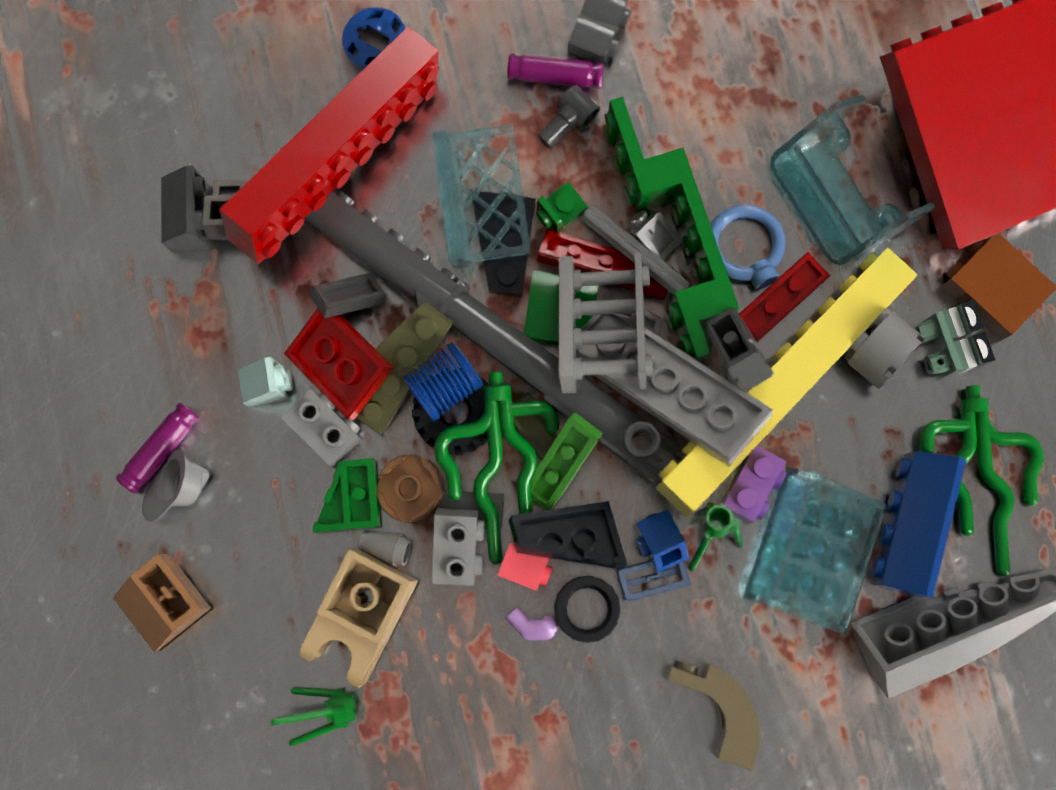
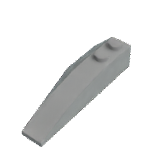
M1056 568L1011 577L1010 582L1003 584H992V581L977 584V589L958 592L957 588L943 591V596L934 598L912 597L850 623L870 674L889 699L948 674L999 648L1056 612Z

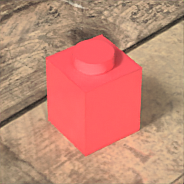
M510 543L498 576L537 591L538 585L546 586L553 567L547 565L549 558L517 553L515 544Z

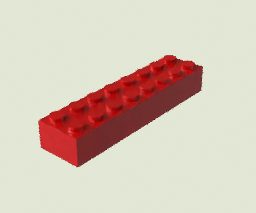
M407 27L219 209L227 240L258 265L265 258L274 256L279 250L281 242L289 234L293 235L298 232L304 224V219L312 211L316 212L322 208L331 191L335 188H341L348 181L350 173L358 165L363 166L370 159L373 150L380 143H386L392 137L395 128L402 121L407 122L424 99L427 101L435 94L438 88L439 50L410 27Z

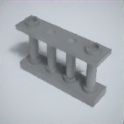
M641 252L634 253L635 270L581 273V269L575 270L573 256L559 257V379L562 393H576V379H582L583 375L638 373L640 390H647L646 376H653L652 354L646 355L643 286H650L649 266H642ZM635 283L636 299L582 302L581 298H576V290H582V286ZM636 313L637 328L582 331L581 328H576V319H582V315ZM637 342L638 359L582 361V358H576V349H582V345Z

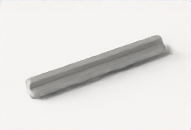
M591 205L585 210L582 217L583 222L634 263V253L641 252L642 266H649L650 276L673 295L676 291L690 287L691 284L687 279L598 207Z

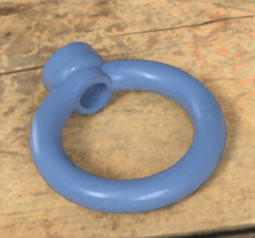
M748 204L729 207L719 213L710 224L718 248L722 229L730 221L738 218L755 219L762 223L770 232L772 249L769 256L750 267H740L730 263L720 251L728 277L742 281L751 280L755 289L763 288L779 278L775 268L781 262L785 252L786 241L783 228L770 212L761 207Z

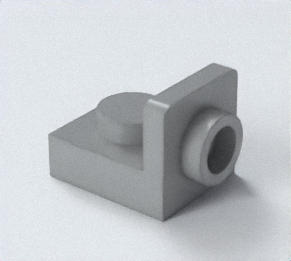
M639 211L630 219V226L626 229L628 233L662 260L683 241L660 211Z

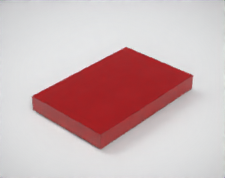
M318 308L284 352L291 362L327 396V399L348 420H355L394 369L341 315L324 318Z

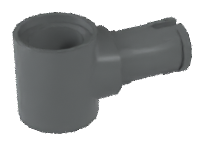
M574 85L561 97L557 104L559 108L556 111L557 116L538 134V138L546 147L552 149L570 130L574 131L577 127L584 129L597 116L601 107L581 88Z

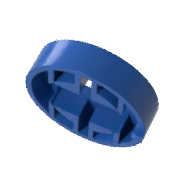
M380 7L367 8L352 16L345 25L342 34L343 49L350 63L360 72L382 51L359 39L361 34L357 30L363 29L365 31V29L370 28L389 38L388 42L390 44L406 29L400 17L394 12ZM398 25L399 30L395 34L393 29ZM357 49L358 54L354 58L352 54Z

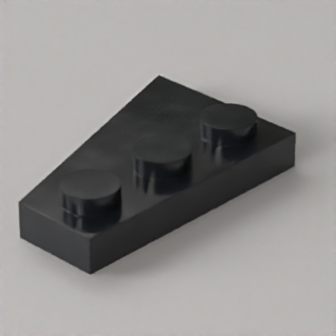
M470 190L489 293L522 298L536 198Z
M609 501L511 515L509 519L517 553L623 570L627 566Z

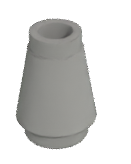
M364 530L359 541V549L393 567L406 565L413 546L412 539L406 538L405 534Z

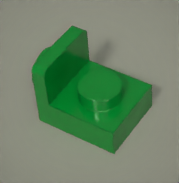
M567 182L547 198L542 196L537 199L538 211L536 215L545 228L548 229L551 226L554 231L560 232L582 216L589 207L572 185Z

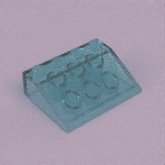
M786 467L785 472L787 474L775 499L743 598L846 635L887 510V504L814 471Z

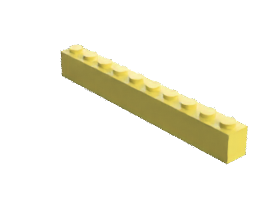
M887 247L879 256L873 252L859 266L863 270L858 278L853 274L850 275L838 288L842 294L836 300L830 296L819 307L817 312L821 316L815 322L808 319L795 332L799 339L793 345L787 341L773 355L777 362L771 367L774 372L772 377L747 392L773 409V415L730 466H727L690 441L682 450L686 454L679 464L672 460L658 474L663 480L656 489L685 517L692 514L858 337L915 279L918 274Z

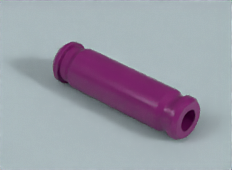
M511 53L508 59L507 78L509 80L516 78L521 81L546 84L577 85L578 87L586 88L595 86L596 89H599L602 86L604 64L602 62H598V64L592 63L587 60L527 54L518 56L515 53Z
M183 403L176 405L177 408L167 415L124 466L123 472L117 474L116 480L130 492L136 494L140 491V487L149 481L191 431L192 425L195 422L198 423L199 416Z

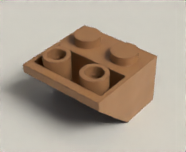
M157 554L134 572L113 597L153 652H157L211 609L170 554Z

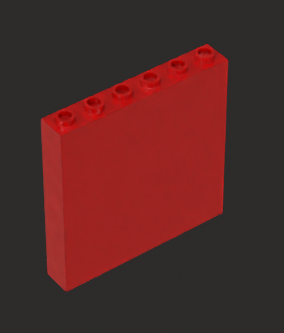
M1011 0L1012 4L1003 7L1001 1L981 9L983 16L973 19L972 14L952 20V28L942 31L941 25L920 33L922 40L912 43L911 38L904 39L890 45L892 52L880 56L942 249L963 248L1056 209V0Z

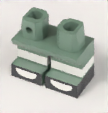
M974 299L951 309L937 312L914 328L926 338L922 344L933 341L937 353L924 357V364L928 374L945 373L948 376L982 367L996 361L986 332L975 334L984 327ZM966 336H970V337H968V338H965V339H962V340L953 342V340H957V339H960V338H963V337H966Z

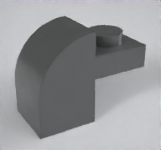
M216 180L213 183V194L204 197L202 227L210 240H227L219 209L247 183V180Z

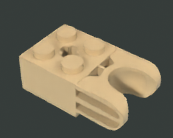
M349 549L299 651L300 657L308 662L315 660L323 655L333 640L343 642L348 646L352 657L351 666L346 678L350 685L359 689L371 676L418 579L360 549ZM371 589L374 600L367 604V596L363 592L364 590Z

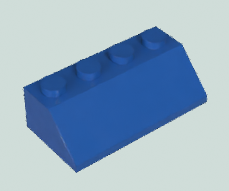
M920 451L907 453L905 457L900 458L896 468V477H899L897 489L891 492L887 509L891 510L888 524L884 523L879 536V542L883 544L880 557L874 559L871 568L874 586L912 597L934 596L967 459Z

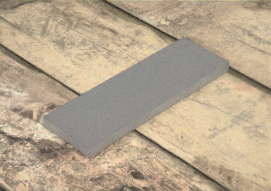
M624 313L593 315L581 329L582 331L637 328V322ZM645 328L646 355L652 354L653 376H646L647 390H640L638 373L594 375L727 466L734 462L773 415V409L647 328ZM637 342L582 345V349H576V358H582V361L638 359Z

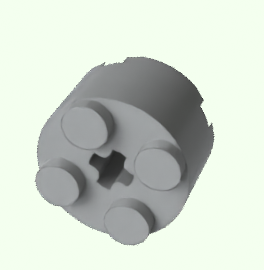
M887 308L873 322L874 325L867 334L863 332L850 347L851 350L844 357L852 368L879 390L897 373L912 355V352L916 351L926 339L894 311L891 312Z

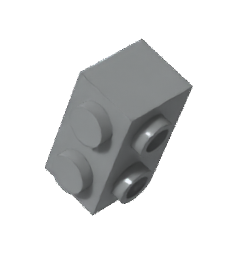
M309 389L281 418L330 467L335 468L339 461H342L363 440L357 434L361 428L353 420H348L345 416L341 419L333 411L335 406L327 399L326 395L322 392L317 395L312 389Z
M437 508L434 515L432 584L474 586L476 575H482L483 554H477V541L484 540V520H478L479 510Z

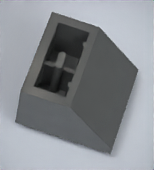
M193 165L184 166L161 177V243L170 251L210 249V239L202 227L204 197L213 194V187L209 186L205 178L200 175Z

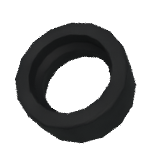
M592 576L576 577L566 583L557 594L554 606L556 620L562 631L573 640L584 643L600 641L610 635L617 626L621 613L619 597L613 587L603 579ZM590 588L597 590L604 596L607 602L608 612L606 619L595 629L584 630L578 628L570 621L567 615L568 600L573 593L580 589Z

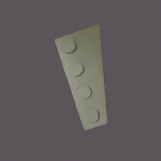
M423 303L375 349L394 369L356 418L377 433H384L411 391L402 379V376H405V374L409 375V371H412L418 379L414 368H417L422 374L418 365H422L425 369L423 361H426L428 364V358H432V355L454 322L429 304Z

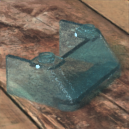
M863 94L832 104L773 153L770 161L774 176L825 257L836 265H842L854 260L897 235L936 208L933 202L904 215L893 204H883L873 210L870 209L837 157L847 149L850 143V132L842 119L866 101Z

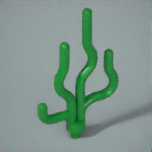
M502 371L488 372L489 385L483 386L485 407L482 417L473 423L458 424L445 428L439 433L434 445L436 461L446 475L448 497L453 501H457L462 495L460 474L456 463L448 453V445L454 439L473 437L487 431L489 460L474 480L473 494L476 504L485 516L489 560L495 565L501 563L503 558L497 508L487 494V485L502 464L501 430L505 440L510 446L520 452L524 460L523 467L517 478L519 514L533 512L530 487L537 470V456L531 444L515 430L514 417L542 415L545 419L546 432L550 435H555L559 432L558 415L552 405L544 401L512 403L510 384H503Z
M980 385L966 386L967 399L960 400L961 419H938L929 422L921 431L920 449L921 452L933 453L935 449L934 437L937 433L962 432L963 445L955 456L967 459V464L973 457L977 447L978 467L981 477L987 485L996 491L1000 499V506L993 519L996 572L1004 577L1010 573L1007 526L1014 511V497L1008 484L994 471L991 442L1003 446L1020 445L1028 450L1029 461L1023 472L1024 502L1028 506H1035L1038 503L1037 477L1043 466L1044 453L1038 440L1028 433L1000 432L996 430L990 423L988 398H981ZM961 480L957 497L959 529L962 535L970 536L974 532L972 501L969 491Z

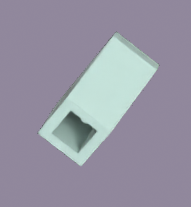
M266 357L237 369L242 403L254 407L289 400L288 391L293 390L290 371H285L284 366L274 358Z

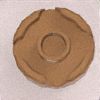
M400 455L390 460L381 470L378 477L380 479L377 489L379 504L393 519L405 523L420 522L430 517L441 504L444 495V480L439 468L429 459L418 455Z

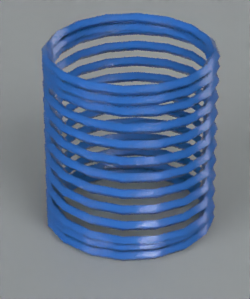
M453 342L447 344L446 347L466 376L445 348H442V352L453 365L461 379L440 351H437V354L454 379L436 355H432V357L449 382L431 358H428V361L439 378L426 361H423V364L434 381L422 365H418L427 381L417 368H414V372L420 381L412 371H409V375L405 374V376H402V379L432 421L440 418L438 411L444 415L443 408L449 412L448 405L454 408L453 402L458 405V400L463 402V397L468 398V394H473L472 390L477 392V389L483 387L478 374Z

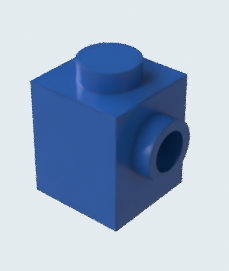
M668 509L660 513L651 514L643 521L636 523L640 537L635 539L643 558L650 556L658 573L689 559L685 540Z

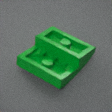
M533 270L524 334L535 342L559 345L558 273ZM582 286V290H576V298H581L582 302L596 301L598 286ZM582 315V319H576V328H582L593 315Z

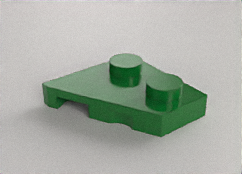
M374 458L339 461L333 475L334 481L332 486L327 490L323 500L324 506L318 521L313 525V533L381 527L377 496L376 460Z

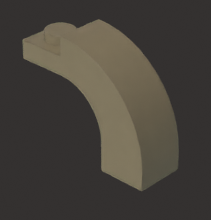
M678 662L677 668L668 665L664 679L708 695L716 704L721 717V731L713 755L719 760L752 771L759 749L760 732L755 708L745 690L730 675L707 663L704 665L701 676L697 675L699 669L697 667Z

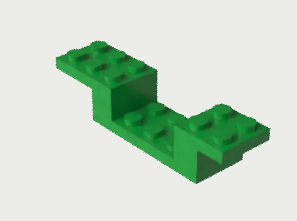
M622 96L609 102L608 113L604 115L606 125H603L604 136L608 145H614L616 155L613 156L614 165L618 175H624L627 186L623 187L625 198L629 206L634 204L636 213L641 210H652L675 203V205H672L673 217L677 225L682 224L685 236H682L683 246L688 256L692 255L696 267H693V274L697 285L676 291L668 305L669 310L665 311L670 329H676L680 341L676 342V347L703 364L711 354L703 329H706L704 327L706 322L729 308H735L737 311L739 306L684 147L644 159Z

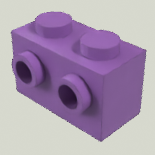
M757 445L742 461L719 505L728 507L735 518L746 524L754 523L756 518L762 520L771 504L766 499L772 488L778 490L786 477L787 472L782 469L787 461Z

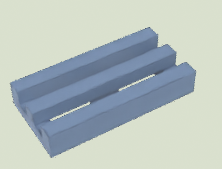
M652 560L626 566L624 570L615 569L624 603L690 586L691 582L685 561L679 563L678 567L627 581L624 574L653 567ZM681 574L682 580L632 594L629 593L628 587Z

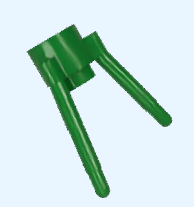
M708 502L705 508L696 513L698 518L705 516L703 521L705 535L688 567L690 571L695 570L712 538H723L732 531L737 547H743V540L739 529L741 522L734 519V515L728 507Z
M293 687L291 689L292 694L328 697L331 700L325 701V709L273 718L271 724H288L326 717L327 722L334 721L289 741L290 746L306 742L335 729L349 727L348 722L356 721L353 693L345 694L344 688L328 690Z

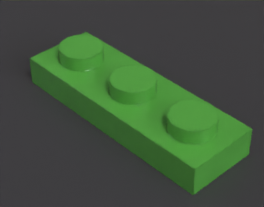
M577 413L569 417L537 467L531 481V498L545 510H551L556 506L603 434Z

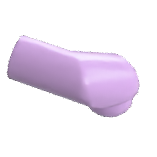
M518 607L505 618L526 640H548L555 635L558 629V622L553 616L546 615L543 619L530 620Z

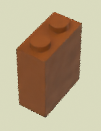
M999 233L990 236L988 239L984 238L973 243L968 249L972 255L965 262L961 259L957 260L946 271L945 274L949 278L941 285L960 304L974 299L982 324L1000 341L1013 335L1056 290V285Z

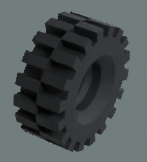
M445 368L447 372L450 374V376L454 379L448 368ZM441 370V373H442L443 376L446 378V380L449 382V380L447 379V377L445 376V374H444V373L442 372V370ZM454 370V372H455V373L458 375V377L461 379V377L459 376V374L457 373V371ZM482 377L483 386H488V382ZM483 387L477 389V392L472 390L473 394H468V398L463 397V401L468 406L469 413L466 420L460 424L473 423L482 417L485 407ZM414 396L412 401L414 407L411 409L415 423L414 426L421 438L434 449L439 433L454 424L446 422L439 411L440 418L432 421ZM487 431L473 437L452 440L448 445V453L459 456L466 452L472 453L476 451V448L481 445L484 446L488 442Z

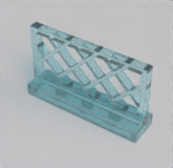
M513 123L447 134L446 130L432 132L448 258L453 268L467 267L468 263L530 254V239ZM508 135L509 144L501 155L487 146L494 136ZM470 140L478 147L470 158L466 160L458 154L456 143ZM483 150L497 159L487 173L473 165ZM509 153L511 156V162L506 159ZM459 161L464 164V166L461 169L459 167ZM502 163L513 171V176L505 187L492 178V175ZM469 168L483 177L472 192L465 188L461 182ZM487 182L501 190L491 205L477 196ZM513 185H515L516 194L510 191ZM463 192H464L466 195H468V197H467V199H466L465 201H464V197H463ZM506 195L517 202V209L510 218L496 210V207ZM473 200L487 209L476 224L468 219L465 213ZM492 213L506 222L495 237L481 228ZM518 216H519L520 226L517 225L516 223H514L515 220L518 218ZM467 224L472 227V230L469 232V234ZM513 227L521 233L523 245L507 247L500 240L508 229ZM477 232L491 241L484 252L471 253L470 241ZM496 245L499 246L500 248H502V249L493 250Z

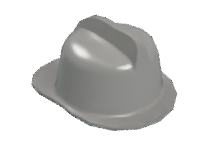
M177 449L173 451L165 465L154 476L144 494L142 514L145 520L154 522L159 520L171 507L193 504L207 482L209 472L198 464L187 460L183 450Z

